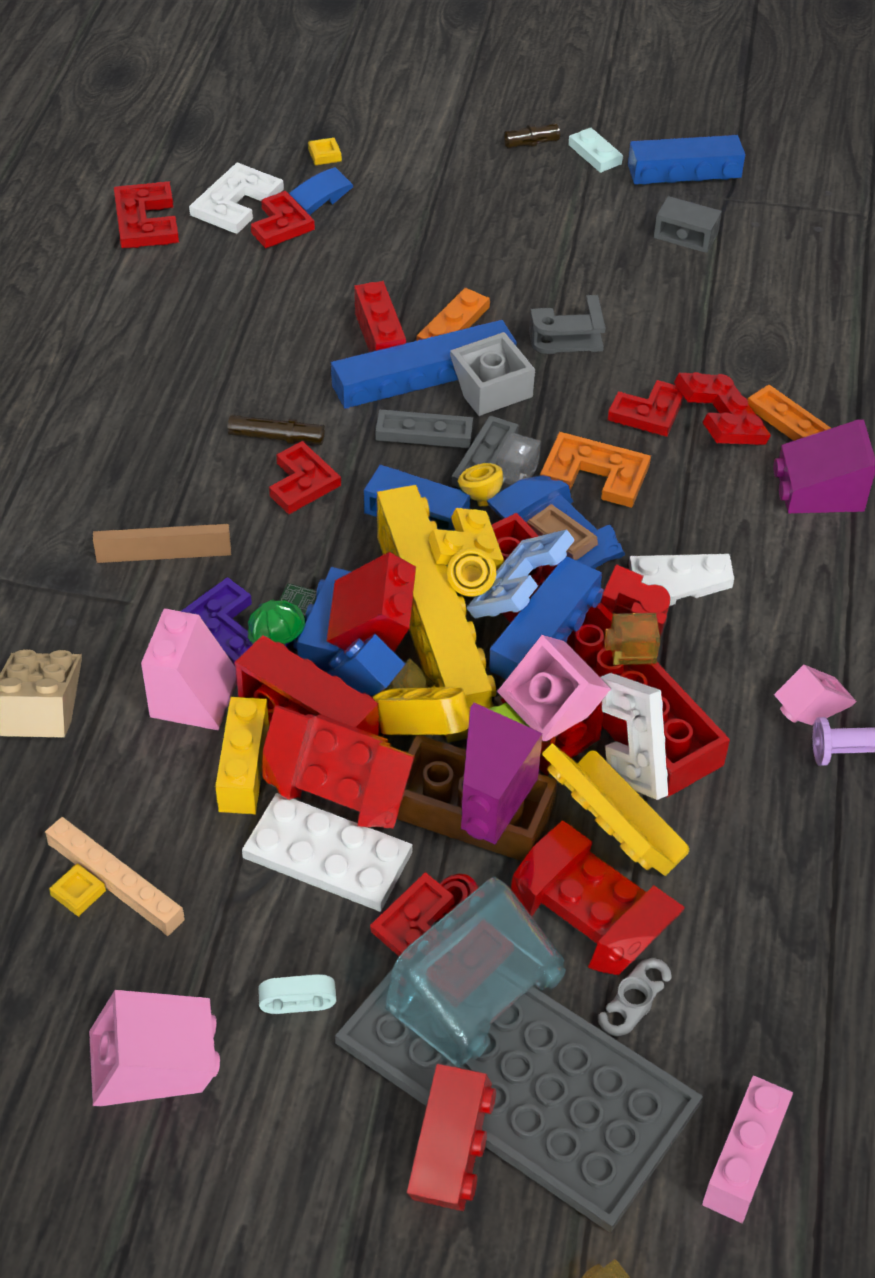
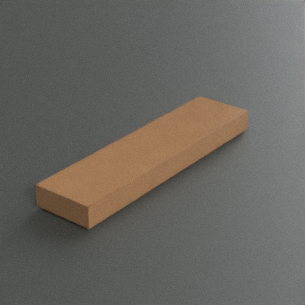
M229 524L93 531V544L97 563L231 555Z

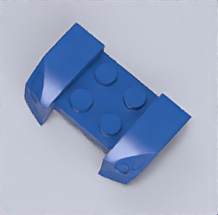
M544 475L521 479L487 500L488 505L502 519L518 513L526 523L550 504L554 505L597 536L598 545L576 560L593 569L607 561L620 559L625 555L611 525L597 530L571 505L574 501L571 498L569 485L561 480H551V477Z

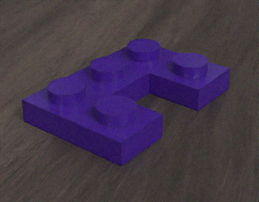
M228 577L181 611L197 614L201 617L234 666L235 661L253 645L248 639V631L232 619L252 604L251 595ZM294 640L285 644V646L289 649L293 646Z

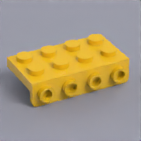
M553 743L542 753L551 763L547 768L550 774L562 785L565 784L572 791L571 796L584 809H588L596 817L595 821L610 836L613 835L621 843V849L633 861L638 862L647 871L653 867L666 876L689 853L688 844L598 752H588L578 763Z

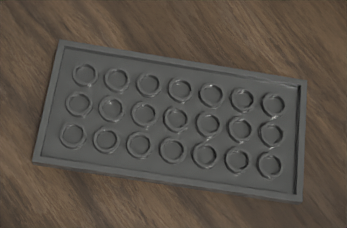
M435 923L431 926L454 947L462 941ZM400 959L335 1035V1044L425 1106L428 1103L437 1064L487 1074L492 1083L491 1088L496 1089V1099L492 1113H485L482 1130L487 1132L485 1147L609 1233L613 1231L687 1125L703 1098L695 1090L501 965L457 1007L403 959Z

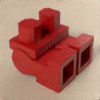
M616 564L603 592L601 603L613 615L628 620L626 629L647 651L651 641L658 644L670 605V594L661 585L642 583L643 575Z

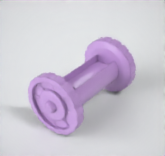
M817 717L814 721L812 734L813 752L816 763L819 766L828 765L831 753L875 752V728L830 729L826 717Z

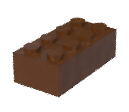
M416 735L408 751L409 754L415 755L397 819L523 861L532 847L540 841L553 811L557 780L538 774L537 781L497 843L493 844L484 839H476L469 835L467 831L461 829L466 750L422 735Z

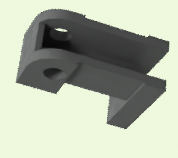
M586 295L584 314L554 316L553 308L530 310L529 335L531 345L537 352L556 354V352L603 351L604 346L601 333H605L606 327L598 295ZM548 340L550 343H543L542 341Z

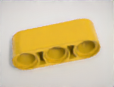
M461 687L394 688L379 692L373 696L375 702L378 703L379 725L383 734L447 735L465 731L469 727L470 714L464 689Z

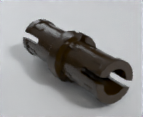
M557 123L536 127L534 124L527 125L523 129L504 132V143L507 149L523 145L533 147L537 146L538 143L558 141L560 139V129Z

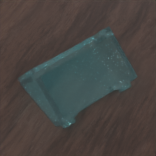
M492 877L403 951L392 970L385 1009L460 1068L471 1057L477 1059L482 1055L490 1042V1039L487 1037L490 1024L533 985L539 990H544L547 987L552 989L561 981L566 971L563 968L564 958L509 886L497 877Z

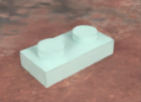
M592 128L584 129L569 136V146L599 172L622 164L623 155Z

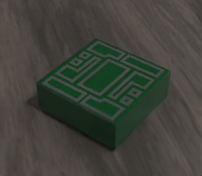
M288 583L279 601H287L297 605L305 618L309 604H315L317 591Z

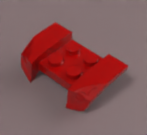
M275 706L263 749V779L268 784L274 785L278 793L288 800L297 797L301 798L302 790L360 811L357 826L393 829L415 755L390 747V743H387L388 739L326 716L303 715L281 706Z
M562 821L536 843L513 874L510 895L526 922L532 918L541 903L597 943L588 968L619 975L684 911L685 907L654 885L647 892L591 853L590 849L593 841Z

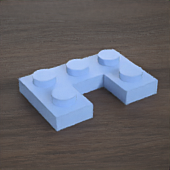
M566 529L522 540L496 571V579L492 587L486 593L476 596L467 606V610L474 618L489 615L494 617L509 611L518 612L525 608L530 602V595L538 587L533 578L528 574L537 567L544 565L555 566L564 560L567 556L566 550L574 542V538Z

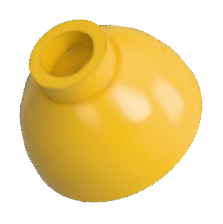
M492 463L477 464L463 471L458 478V483L461 490L468 494L471 499L476 500L479 506H489L487 500L493 498L500 491L503 484V470L500 466Z
M466 548L457 552L450 559L447 567L448 581L453 589L461 595L468 597L480 596L492 587L496 579V565L491 556L485 551L477 548Z

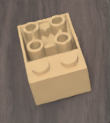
M19 650L11 653L0 673V736L65 737L72 721L82 654H71V652L66 650H58L50 654L36 653L33 650Z

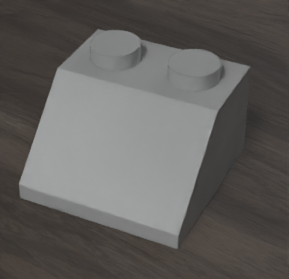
M505 332L450 350V356L463 396L478 416L533 397L535 368Z

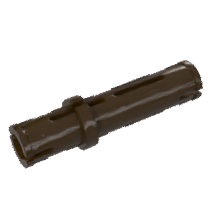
M232 414L228 420L229 435L278 439L286 441L287 444L303 441L305 443L322 445L324 442L325 426L322 424H306L297 422V419L279 421Z

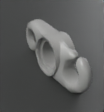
M656 958L642 960L627 978L621 981L614 1000L606 1005V1011L608 1013H620L624 1018V1023L619 1026L612 1025L608 1021L606 1012H601L598 1015V1023L604 1032L615 1037L629 1034L643 1016L650 1011L656 994L664 988V983L662 981L654 982L649 980L645 973L649 969H657L661 972L663 981H670L672 978L671 970L665 962ZM630 989L640 990L646 996V1001L638 1005L631 1004L625 999L624 993Z

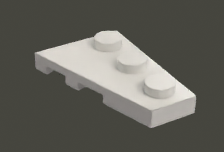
M729 554L630 556L629 570L643 575L642 583L647 585L657 584L667 589L671 599L669 606L676 604V600L687 596L698 598L733 587L734 575Z

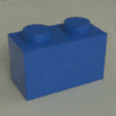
M374 634L365 641L358 638L346 651L341 649L328 662V665L331 667L328 674L341 678L346 685L372 697L387 688L405 666V663Z

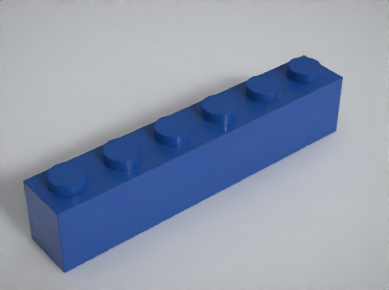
M503 320L486 323L331 362L332 386L345 409L458 380L450 356V350L503 332L506 333L515 345L517 342Z

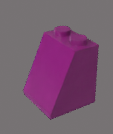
M855 420L781 446L779 458L774 459L773 471L774 476L779 477V497L781 501L785 500L788 514L865 511L875 476V456L864 420Z
M473 703L470 707L461 829L467 831L469 835L476 839H484L496 844L538 779L543 733L477 703Z

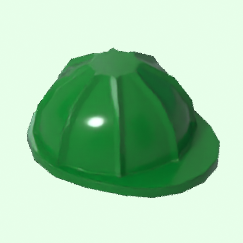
M272 599L266 603L259 604V607L251 614L248 621V639L254 644L264 635L274 642H280L285 645L295 640L303 632L305 627L304 615L297 605L287 601H275Z

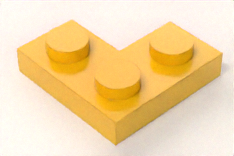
M455 508L451 516L455 531L432 530L428 540L436 564L448 565L450 559L457 552L466 548H477L488 553L493 559L496 569H499L504 561L486 511Z

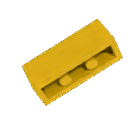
M230 697L216 780L219 812L256 814L263 769V749L269 729L267 699Z

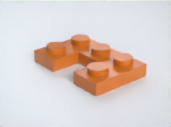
M559 432L540 476L551 477V480H561L569 485L570 490L579 470L608 477L602 490L601 499L632 508L650 466L651 455Z

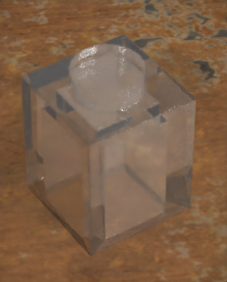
M510 433L497 456V465L503 470L504 483L512 485L521 479L533 476L539 465L541 441Z

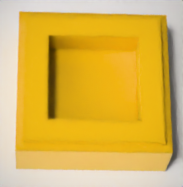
M335 138L308 142V149L315 166L342 161L341 151Z
M78 863L49 888L51 896L78 917L106 892L105 884Z

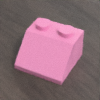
M541 635L497 692L530 728L543 733L542 741H548L589 717L611 688L565 641Z

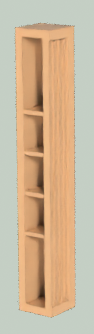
M61 817L45 831L49 846L56 849L75 865L78 863L102 881L106 889L160 929L166 936H169L185 920L183 908L65 818Z

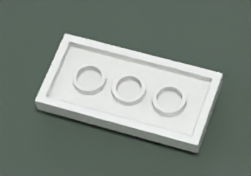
M276 793L244 845L242 854L244 859L381 912L412 854V844L368 827L357 826L358 823L295 799L288 800L279 793Z

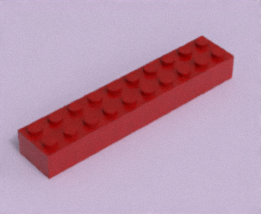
M518 513L492 524L504 561L522 540L538 537L535 531ZM557 565L540 566L528 574L538 585L530 595V599ZM601 602L596 608L591 607L586 613L578 631L573 630L567 637L566 643L599 677L613 673L661 690L666 769L668 772V795L665 797L668 798L723 767L730 742L726 734ZM509 611L502 614L511 623L520 611ZM604 712L602 721L604 729L615 741L629 746L627 721Z

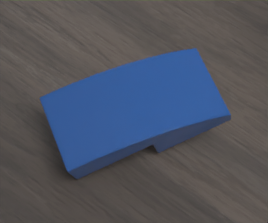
M334 167L311 177L291 191L289 195L311 215L326 201L333 205L353 188V184Z

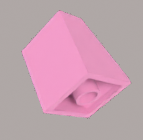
M164 609L141 662L149 715L151 718L219 730L230 702V697L237 683L236 667L199 615Z
M114 990L89 1031L93 1106H107L203 1092L212 1078L216 1077L220 1067V1056L214 1049L213 1038L216 1032V1017L211 1015L210 998Z

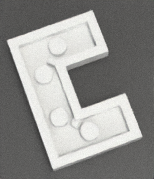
M236 163L189 206L190 216L237 234L253 219L252 209L239 205L237 202L244 195L261 201L264 198L278 194L284 190L283 180Z
M613 673L601 676L600 678L611 688L602 699V712L627 721L629 746L616 741L606 745V761L635 791L656 800L667 796L668 772L666 769L661 690Z

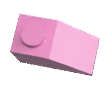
M803 665L774 694L782 704L780 707L781 712L794 723L800 721L809 725H814L817 717L828 718L853 706L857 702L835 677Z

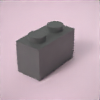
M668 196L657 214L654 238L708 253L718 235L722 211Z

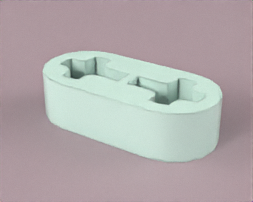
M326 975L272 978L263 981L258 988L259 1007L262 1011L270 1014L319 1011L328 1009L336 1003L335 981Z

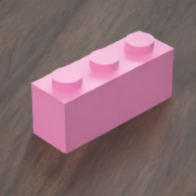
M753 1075L708 1184L702 1203L703 1206L743 1224L793 1092Z

